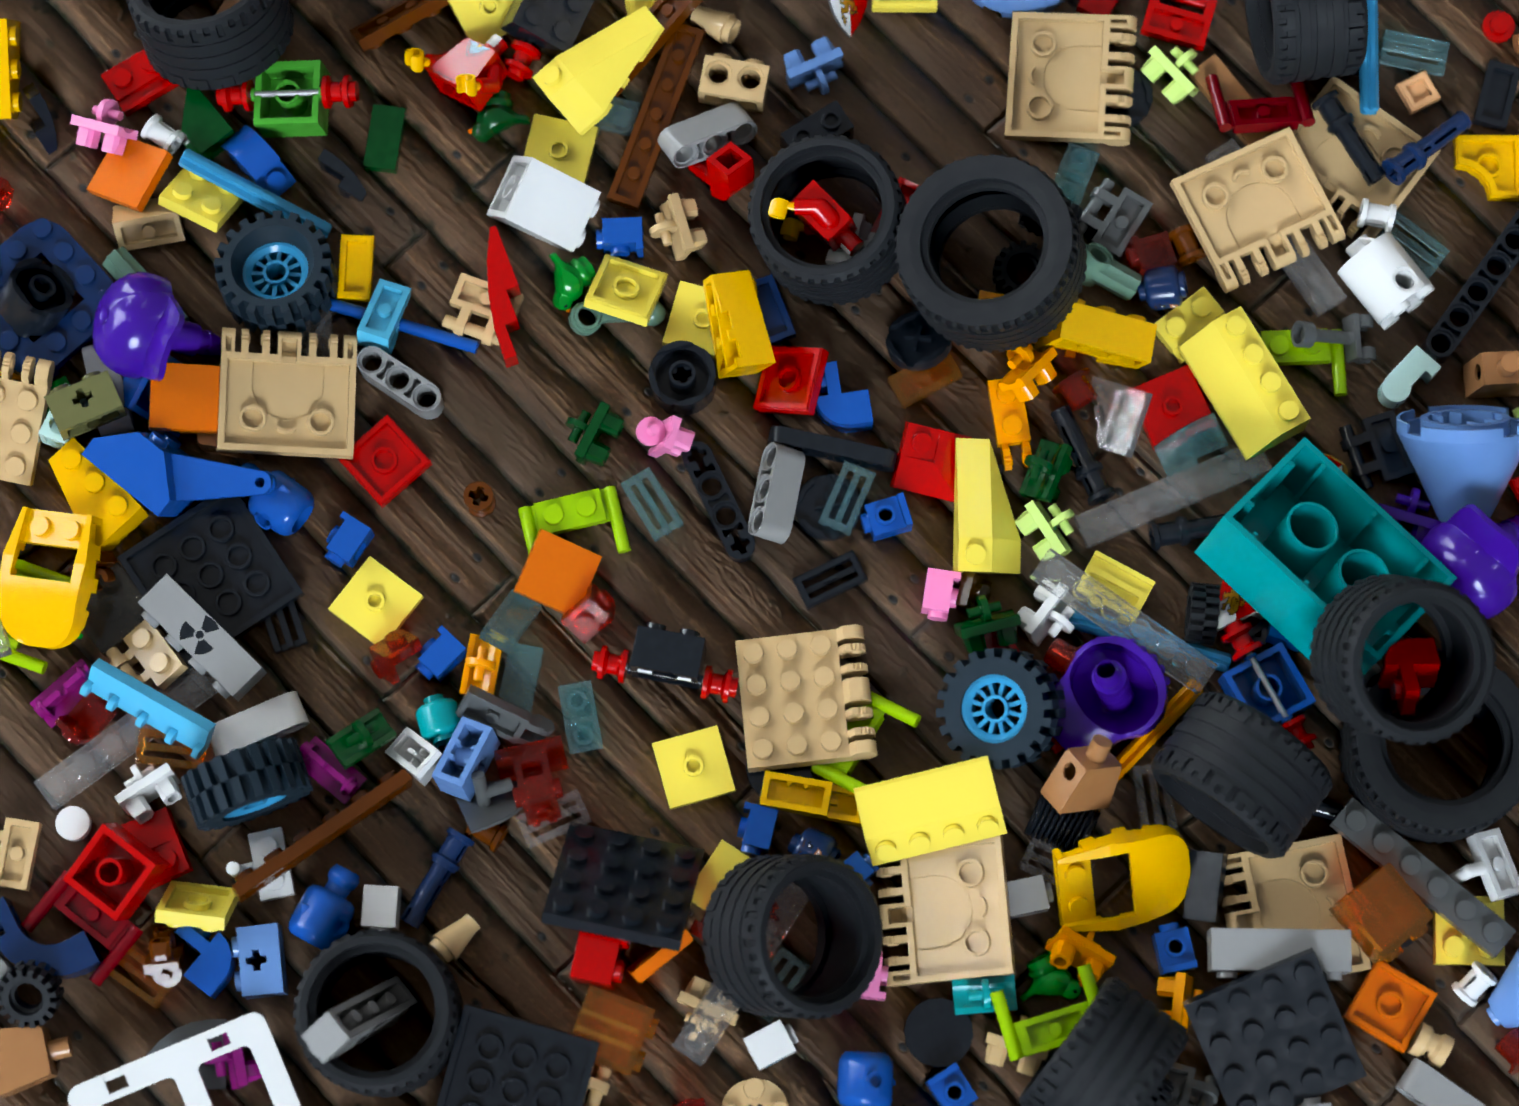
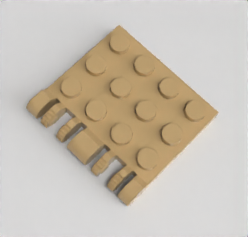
M1013 12L1005 140L1103 143L1109 146L1129 145L1131 130L1128 127L1131 126L1132 118L1126 115L1105 113L1106 106L1112 109L1132 107V97L1123 95L1133 93L1134 69L1127 66H1132L1135 63V56L1126 52H1109L1110 44L1116 47L1135 45L1136 35L1133 34L1137 32V18L1131 15Z
M1331 77L1311 103L1312 106L1315 101L1325 94L1337 90L1339 93L1337 98L1347 113L1353 114L1354 126L1379 165L1386 158H1393L1402 151V147L1408 142L1416 143L1423 138L1380 107L1375 115H1363L1360 112V93L1337 77ZM1312 108L1315 118L1313 126L1304 127L1302 124H1299L1297 130H1292L1331 206H1333L1337 199L1343 202L1335 212L1340 222L1349 207L1359 213L1363 198L1369 199L1370 203L1389 206L1391 203L1396 204L1398 209L1441 151L1438 150L1430 156L1424 168L1414 170L1407 175L1405 182L1401 185L1391 183L1385 176L1377 183L1368 186L1340 140H1338L1336 135L1333 136L1326 130L1328 125L1318 110L1314 111ZM1357 219L1347 229L1346 235L1351 239L1360 229V227H1357ZM1367 226L1361 236L1366 234L1369 238L1376 239L1382 228Z
M1290 127L1179 176L1170 182L1176 198L1215 271L1216 279L1225 293L1239 288L1238 280L1241 285L1250 283V274L1241 259L1245 256L1250 255L1255 270L1261 277L1269 274V268L1260 251L1261 249H1264L1265 256L1274 271L1296 262L1295 251L1287 238L1291 236L1292 243L1300 257L1309 256V246L1301 233L1302 230L1310 229L1315 244L1321 250L1328 247V240L1331 244H1335L1346 239L1345 231Z
M222 327L217 452L353 459L357 335H343L342 358H337L338 334H330L328 339L329 357L316 356L318 348L317 333H309L308 356H302V332L278 331L277 354H270L271 331L263 330L260 338L261 353L249 352L251 341L249 329H241L240 352L235 351L236 328Z
M7 351L4 354L0 371V480L32 486L34 485L41 446L38 432L46 418L48 408L44 396L50 394L55 362L40 358L36 365L35 357L27 356L22 365L21 380L12 379L16 355L13 352Z
M844 625L831 630L735 641L749 773L865 760L878 756L876 740H872L876 736L874 727L847 729V722L864 721L873 717L872 707H866V705L872 702L869 678L859 677L868 674V665L860 662L848 663L840 667V659L866 654V647L862 644L865 640L862 625Z
M1340 834L1292 842L1286 854L1279 858H1264L1249 851L1228 855L1226 871L1241 868L1242 873L1225 876L1224 887L1244 881L1247 894L1226 896L1222 901V907L1249 902L1250 909L1224 914L1227 928L1351 930V973L1372 969Z
M1002 835L889 862H900V866L883 867L876 871L877 877L881 878L902 876V887L882 888L878 890V898L903 897L904 902L880 905L879 910L883 925L882 930L906 928L907 934L883 937L882 944L888 947L908 944L909 955L888 957L884 959V965L889 967L910 966V970L888 972L886 987L1016 974Z

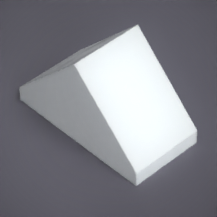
M406 727L385 751L389 757L403 769L405 768L424 787L433 778L432 773L442 756V753L409 727Z

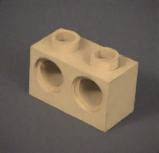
M715 53L713 56L705 54L698 88V101L717 106L738 102L746 111L763 113L770 78V65H764V62L758 59L735 60L724 53ZM717 73L727 77L721 83H715L710 78ZM747 79H754L759 82V85L749 89L743 86L742 83Z

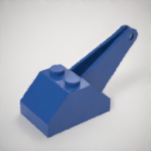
M153 431L152 433L132 432L93 438L81 454L158 517H179L187 512L194 501L268 495L275 490L277 485L276 477L269 471L188 456V454L180 449L181 442L166 432L164 435ZM262 479H264V481H265V484H264L263 487L261 486V480H262Z

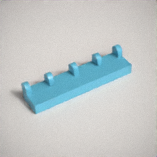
M100 658L92 664L88 680L82 685L79 694L87 697L92 692L108 701L105 709L113 712L118 707L137 718L135 726L143 728L147 723L166 734L164 742L169 745L175 740L193 749L190 757L198 760L209 748L216 726L215 723Z

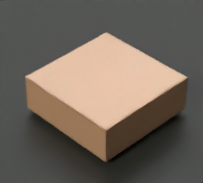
M1426 70L1397 83L1395 86L1410 115L1439 102L1441 99Z

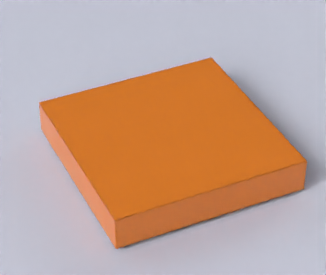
M127 139L123 156L106 153L87 190L93 195L142 213L173 156L161 148L139 140Z
M167 363L164 378L161 381L150 380L149 430L217 434L220 366Z
M540 529L513 592L575 619L602 556Z
M686 928L680 951L694 939ZM653 946L626 970L638 983H642L680 951Z
M1377 957L1371 965L1372 969L1367 972L1342 1018L1403 1054L1438 993Z

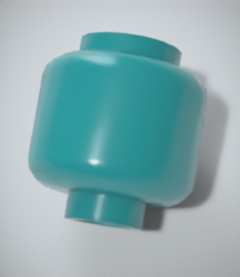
M434 694L423 699L424 704L416 710V720L421 737L427 742L432 743L434 747H441L448 744L461 718L456 714L457 701L451 698H444L443 694Z

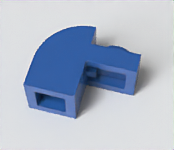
M247 125L243 126L221 145L240 171L248 175L256 185L277 196L283 194L297 182L282 164L280 157L257 132Z
M837 361L827 362L820 388V394L826 393V395L818 396L816 412L819 418L828 427L839 432L851 433L872 430L873 415L868 389L842 393Z
M183 926L177 928L175 933L201 953L183 976L209 997L216 999L235 973L237 958L233 957L231 941L221 932H218L210 942L208 940L212 935L210 932L203 931L198 927Z

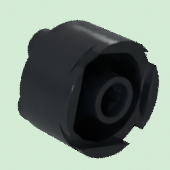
M38 258L25 259L16 264L0 290V314L13 327L14 332L23 338H29L31 335L42 336L56 327L71 307L73 295L75 294L74 284L62 268L55 264L52 267L42 264L43 260Z
M675 341L663 346L656 353L649 367L650 390L654 400L666 413L671 415H692L704 409L712 402L716 391V368L711 355L705 349L688 341ZM684 374L688 381L681 383L678 380V375Z

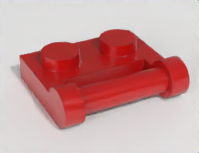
M1149 0L1140 31L1141 35L1203 52L1218 0H1170L1203 9V15L1159 3L1160 0Z

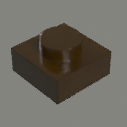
M963 572L956 605L965 610L976 607V597L980 595H985L989 602L992 583L976 573Z

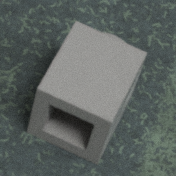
M1043 874L1007 882L1011 919L1047 912L1050 909L1049 903L1054 902L1050 882L1044 883Z

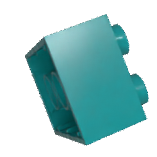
M1306 437L1222 517L1194 552L1308 660L1309 655H1311L1310 643L1311 641L1313 642L1314 637L1312 634L1314 628L1317 627L1319 616L1323 615L1324 608L1333 601V597L1337 593L1340 594L1343 588L1348 585H1354L1355 581L1372 575L1397 574L1440 582L1450 586L1457 579L1448 568ZM1414 602L1397 606L1386 613L1374 625L1366 639L1362 654L1363 676L1424 614L1425 611L1422 607Z

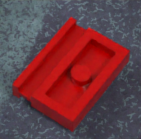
M144 49L100 74L126 117L179 86L169 82L168 79H164L160 76V73L154 70Z

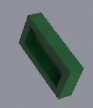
M373 104L363 162L364 170L397 174L407 116L406 108Z

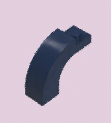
M4 896L0 898V932L4 930L6 934L0 936V951L15 965L22 960L26 964L29 959H35V966H38L43 961L47 963L44 968L46 971H49L51 967L56 970L53 975L54 978L60 976L61 979H69L92 972L102 963L103 958L92 936L86 931H82L61 943L52 945L39 944L29 936L26 929L21 925L22 921L12 901Z

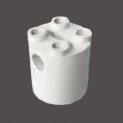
M1389 231L1376 239L1369 238L1364 234L1352 242L1345 249L1350 259L1337 273L1384 330L1400 319L1399 315L1407 311L1410 313L1424 302L1423 299L1435 289L1432 282Z

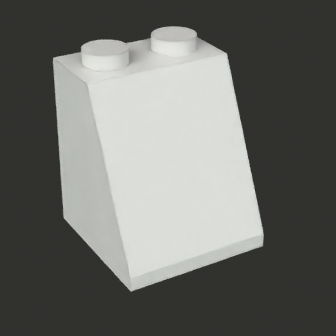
M513 155L486 215L559 249L574 252L575 248H579L586 237V230L584 229L589 218H593L599 209L600 200L598 199L601 192L533 157Z

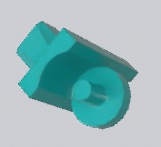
M1014 975L952 980L954 1014L968 1015L995 1012L990 993L1002 989L1009 1011H1017Z

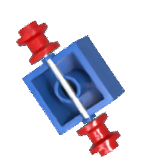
M1239 619L1223 628L1225 635L1220 638L1223 643H1231L1236 651L1232 656V660L1237 662L1244 658L1245 661L1223 673L1217 680L1224 694L1250 705L1278 724H1281L1282 727L1297 737L1310 750L1315 748L1312 742L1318 737L1315 733L1307 734L1302 725L1306 720L1305 715L1301 714L1295 718L1294 716L1310 708L1316 700L1283 643L1280 642L1257 655L1256 651L1262 648L1264 644L1262 641H1253L1249 634L1253 627L1251 622L1243 624L1242 620Z

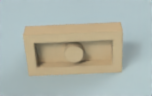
M159 197L149 199L142 213L122 205L113 206L112 225L118 247H124L127 251L185 241V231L181 216L158 205Z

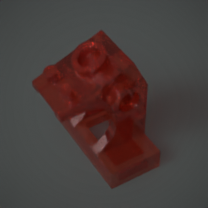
M561 735L494 751L501 780L510 777L512 782L517 781L518 787L512 788L516 808L523 807L528 825L533 824V827H539L541 822L545 821L556 823L558 818L562 817L558 799L563 798L564 795L560 778H553L552 772L569 768Z

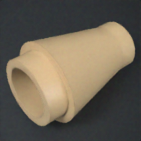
M700 5L697 6L690 17L692 24L697 25L720 44L724 42L731 44L736 39L741 27V21L735 17L734 13L705 8Z
M466 913L461 919L432 935L433 940L428 945L440 960L448 964L452 959L454 961L458 959L474 934L480 929V926Z

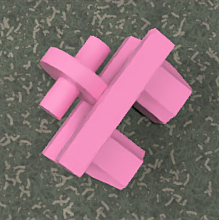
M105 98L99 105L92 107V114L96 115V120L72 114L70 124L79 126L76 144L97 149L101 132H103L105 135L101 151L123 156L127 139L137 141L139 131L114 125L117 121H122L124 113L119 110V105L114 99Z
M675 415L663 421L656 417H646L636 427V436L640 443L645 446H652L648 450L647 455L655 458L665 453L679 457L682 451H690L695 432L680 427L682 418Z

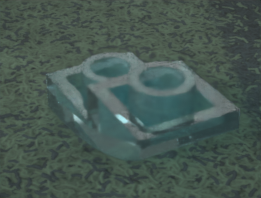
M1069 142L1054 181L1061 188L1065 197L1072 201L1071 204L1076 203L1080 206L1100 154Z
M591 680L559 685L558 692L569 753L575 754L602 749L603 742Z

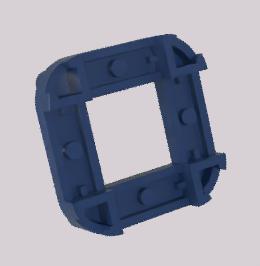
M39 218L21 227L0 245V290L16 264L25 259H41L44 257L52 265L59 266L68 274L75 290L84 300L68 312L56 327L42 335L34 343L30 338L18 336L14 332L13 327L0 314V350L2 359L7 351L15 353L16 363L14 372L18 375H21L22 365L27 356L35 357L36 365L40 358L54 361V378L60 374L59 368L76 355L82 347H85L93 340V322L98 303L106 290L114 282L62 226L45 218Z

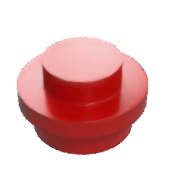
M1492 11L1486 15L1482 22L1483 34L1491 42H1505L1514 34L1515 21L1505 11Z

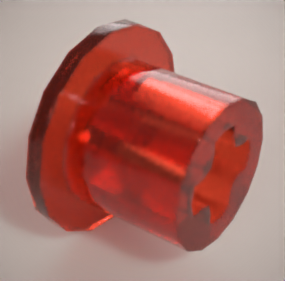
M1088 367L1068 376L1052 390L1053 394H1062L1072 411L1083 408L1098 396L1086 377L1090 372Z
M1059 637L1049 647L1044 657V662L1061 673L1062 678L1076 656L1075 652L1084 644L1077 648Z
M1515 1028L1506 1034L1495 1046L1496 1051L1511 1065L1508 1071L1511 1076L1519 1072V1029Z

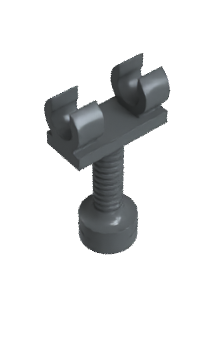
M1353 313L1342 318L1343 331L1316 329L1315 324L1311 321H1296L1292 327L1291 341L1295 347L1311 348L1315 342L1344 344L1346 363L1369 364L1370 360H1377L1375 347H1362L1360 332L1368 331L1367 327L1374 328L1371 314Z

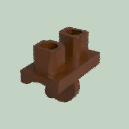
M169 926L154 928V938L149 941V951L143 964L144 975L152 974L154 981L162 987H172L179 983L183 975L182 963L187 951L186 941L177 940L176 928Z

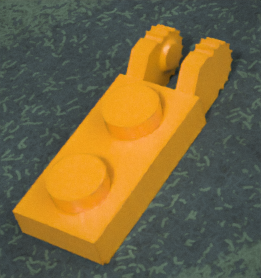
M1001 379L988 380L987 389L997 448H1000L1004 471L1012 470L1013 458L1009 446L1021 445L1022 463L1025 468H1029L1024 463L1026 456L1032 455L1030 446L1031 435L1025 401L1019 402L1013 390L1001 391L997 384Z

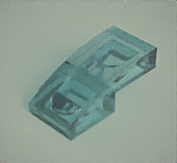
M1213 412L1174 432L1154 446L1167 477L1198 465L1197 458L1228 446V442Z

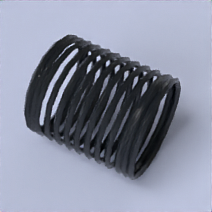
M1041 794L1024 831V834L1031 835V838L1035 837V835L1036 840L1041 838L1042 843L1047 839V845L1052 842V848L1057 844L1056 848L1060 849L1062 847V852L1078 848L1079 840L1092 835L1101 811L1097 809L1094 811L1089 810L1081 828L1080 825L1087 811H1082L1077 823L1076 820L1080 812H1076L1069 825L1073 813H1069L1065 820L1067 813L1061 815L1056 812L1054 807L1051 810L1052 805L1050 803L1047 805L1048 800Z

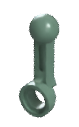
M584 301L576 304L568 316L571 329L582 336L594 334L601 324L629 322L583 307ZM659 301L647 326H657L665 319L666 311ZM586 309L593 313L595 317L593 325L587 326L579 321L578 313L580 310Z

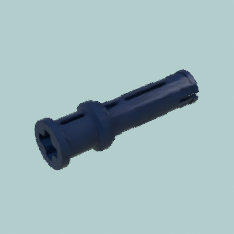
M1461 110L1457 111L1418 142H1408L1395 157L1386 158L1382 161L1381 167L1386 172L1387 179L1395 185H1401L1405 182L1407 175L1414 170L1424 168L1430 156L1446 146L1465 130L1471 128L1472 123L1468 115Z
M448 827L446 830L448 835L439 851L433 852L431 859L433 863L411 898L407 908L400 916V919L417 929L420 928L426 914L431 909L451 873L455 874L456 871H459V862L468 847H473L475 844L473 840L451 827Z

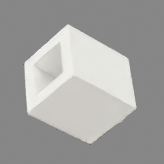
M364 884L361 914L362 928L368 930L378 929L379 931H399L402 890L399 886Z
M780 1019L743 1038V1042L759 1072L796 1053L794 1044L799 1042L790 1023L783 1026Z

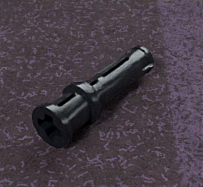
M1333 90L1315 101L1311 107L1314 111H1319L1328 125L1326 129L1328 133L1333 136L1336 135L1355 166L1361 172L1367 185L1371 186L1383 179L1387 174L1354 126L1353 114L1347 113L1337 98L1339 96L1338 91Z
M1070 405L1054 410L1050 415L1064 443L1069 444L1073 448L1071 457L1077 468L1075 470V477L1078 481L1082 482L1089 496L1087 499L1089 506L1108 500L1116 494L1114 487L1109 486L1102 472L1104 468L1102 462L1095 460Z
M1225 514L1187 520L1186 517L1178 516L1175 521L1157 524L1155 521H1149L1148 536L1153 551H1159L1160 547L1180 544L1181 546H1187L1193 539L1205 538Z

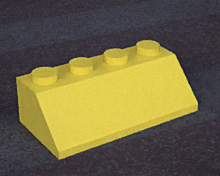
M1242 306L1213 320L1179 346L1180 354L1246 461L1297 435L1306 428L1311 417Z
M988 755L853 788L864 838L873 866L1007 834Z

